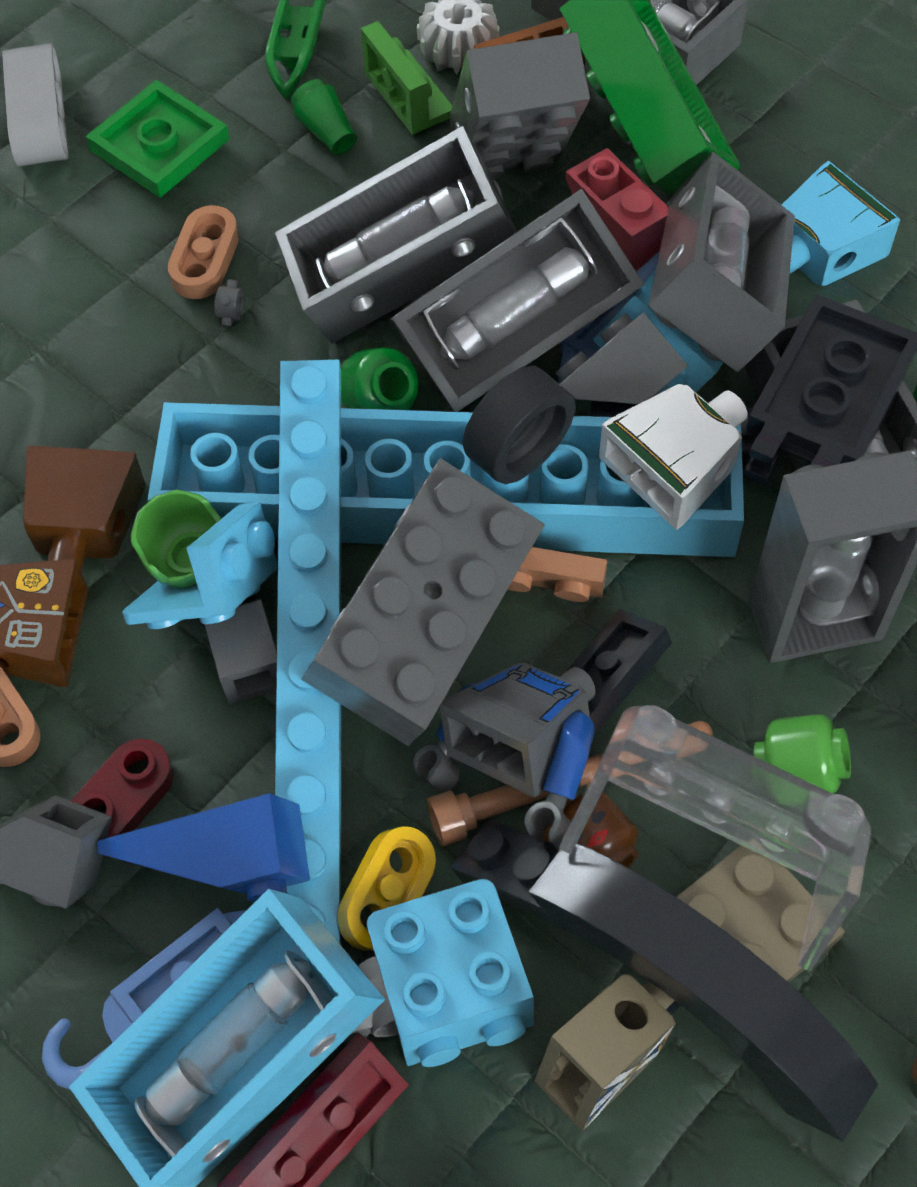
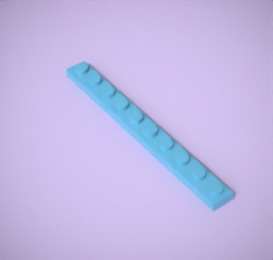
M339 360L280 361L275 795L300 805L310 881L287 886V893L301 897L341 945V933L337 923V912L341 902V704L301 680L341 613V366Z

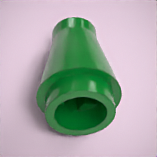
M313 79L304 83L296 90L291 100L295 119L328 146L334 155H342L348 152L356 144L357 135L350 126L335 88L332 85L325 84L320 79Z

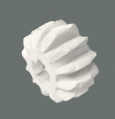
M438 0V3H425L423 15L419 17V24H417V38L420 40L424 61L434 62L437 71L448 67L453 68L456 75L463 66L466 50L474 49L476 44L499 37V26L497 25L493 5L482 3L481 0Z

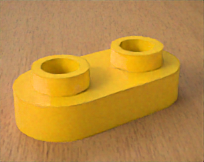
M398 827L380 833L370 844L339 904L337 912V923L340 933L352 947L363 951L374 950L368 929L363 926L360 919L361 911L365 906L370 908L373 913L422 897L434 873L436 864L433 845L424 833L412 827ZM393 850L398 852L402 859V866L399 872L394 871L390 865L389 859Z

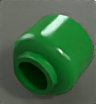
M382 347L355 352L341 367V402L345 408L409 410L418 396L419 379L416 368L407 356L396 349Z

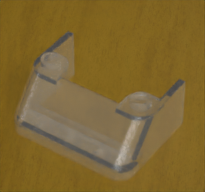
M646 705L626 709L622 713L598 759L559 849L569 854L572 853L607 781H610L816 881L798 962L799 967L811 972L860 896L871 837V826L862 808L851 798L840 794H832L675 719L669 712L660 707Z

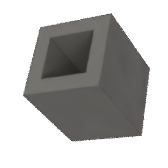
M261 600L248 604L241 603L235 609V615L225 621L204 624L228 705L277 691V651Z

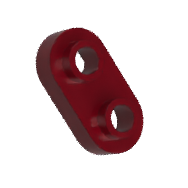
M135 739L128 741L114 751L71 801L90 809L106 808V815L112 817L108 838L134 831L169 791L174 777L171 761L165 749L152 740ZM135 762H149L143 772L138 774L129 773L131 765Z

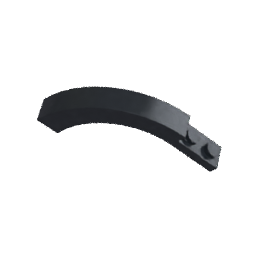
M488 819L451 866L463 883L466 884L479 879L491 881L496 888L500 900L577 935L616 958L654 984L727 1044L761 1079L786 1114L843 1142L879 1085L861 1058L832 1024L774 969L734 937L685 902L614 860L569 839L561 850H558L553 844L543 840L537 843L532 836Z

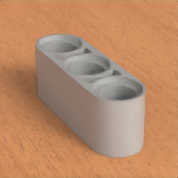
M53 43L3 50L7 128L11 151L16 165L20 167L67 160L68 145L62 80Z

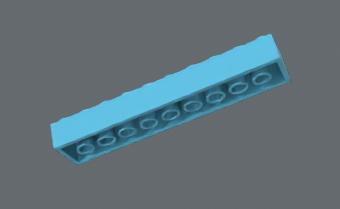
M164 402L148 502L156 495L176 489L196 493L209 501L221 519L239 504L260 502L265 521L272 527L275 540H278L280 406ZM341 408V543L386 544L403 512L411 504L426 478L441 458L544 523L545 525L532 547L554 551L735 557L744 524L742 441L736 465L731 473L685 524L675 530L599 458L602 424L612 417L573 416L571 426L551 456L525 478L518 482L504 485L495 481L465 454L462 441L465 427L473 414L471 412ZM739 424L735 428L741 435V424Z

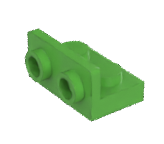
M379 21L362 27L361 37L365 74L410 133L414 135L449 119L452 104L409 50L404 49L401 41L397 37L391 38Z

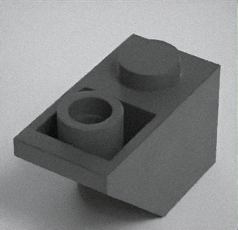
M625 313L599 335L606 343L589 359L580 351L556 372V375L562 380L560 385L571 393L574 399L640 404L653 397L686 369L688 365L644 313L639 315L634 321Z
M55 795L1 823L0 884H5L30 894L40 904L53 907L60 906L67 909L97 885L103 855L98 854L97 841L108 838L112 817Z

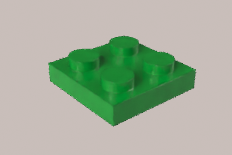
M157 79L85 136L89 150L159 198L230 140L227 124Z

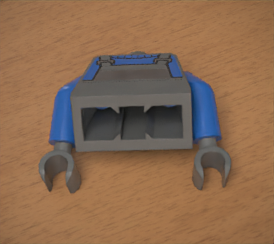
M517 663L480 682L467 684L458 693L444 699L440 704L442 723L435 734L440 739L436 746L427 745L415 754L413 759L414 769L421 778L441 793L451 790L460 777V768L450 757L533 798L539 796L543 791H547L546 801L536 803L530 807L525 815L524 822L528 833L537 843L541 842L546 827L553 823L549 832V841L556 849L561 850L568 839L572 840L574 834L573 825L563 813L567 798L575 799L594 737L595 728L589 716L588 702L595 696L594 682L584 670L578 667L570 668L560 676H555L527 663Z

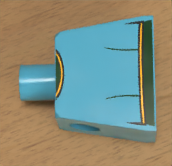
M827 161L782 204V206L795 215L790 274L799 269L816 285L826 286L885 258L890 254L900 218L830 161Z

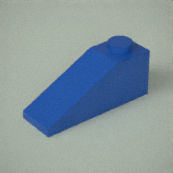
M271 793L97 841L98 854L247 894L249 902H256L268 889L288 894L287 886L310 881L300 805Z

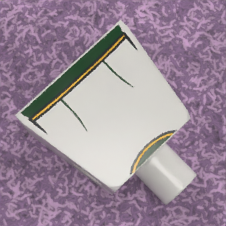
M677 384L604 422L601 431L599 458L677 530L685 524L736 465L742 437L735 427L747 419V409L742 400L731 391H724L707 403L688 385Z

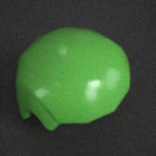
M178 489L154 496L138 511L131 532V543L143 565L153 578L161 584H167L171 588L186 589L197 585L187 547L221 520V517L209 501L200 494Z

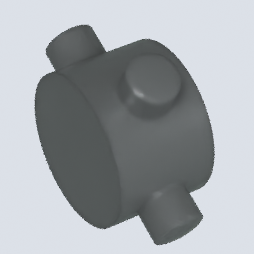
M232 279L227 280L226 286H219L215 297V315L217 318H222L221 325L228 327L232 326V320H239L241 318L244 306L243 289L237 288L238 281Z

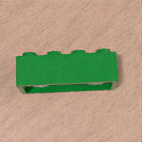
M569 0L559 8L568 24V27L564 29V34L578 33L581 54L586 57L591 67V70L586 73L587 78L602 99L608 98L615 111L610 115L611 123L625 142L631 141L638 154L633 159L635 168L649 186L655 184L661 187L667 195L674 194L712 151L736 170L741 168L650 0Z

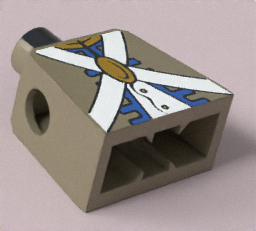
M622 974L552 1035L534 1082L583 1131L660 1053L676 1024L672 1014L681 1005L648 980L641 986L631 975Z

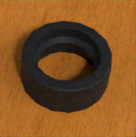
M535 365L515 370L489 390L475 408L465 427L462 441L465 454L497 482L506 485L520 481L542 465L562 442L571 426L575 413L574 396Z

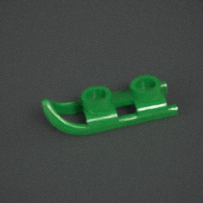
M279 0L266 46L265 62L275 87L284 99L291 98L312 59L326 0H315L313 7L289 6V0ZM281 28L288 29L290 36L281 37ZM275 61H280L281 65L287 69H294L287 82L281 79Z

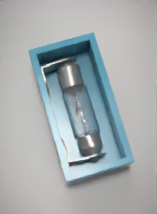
M268 889L69 1088L139 1187H196L382 1004L385 998L301 897Z

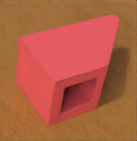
M608 148L566 171V181L572 195L580 189L584 191L637 272L660 251L669 207Z

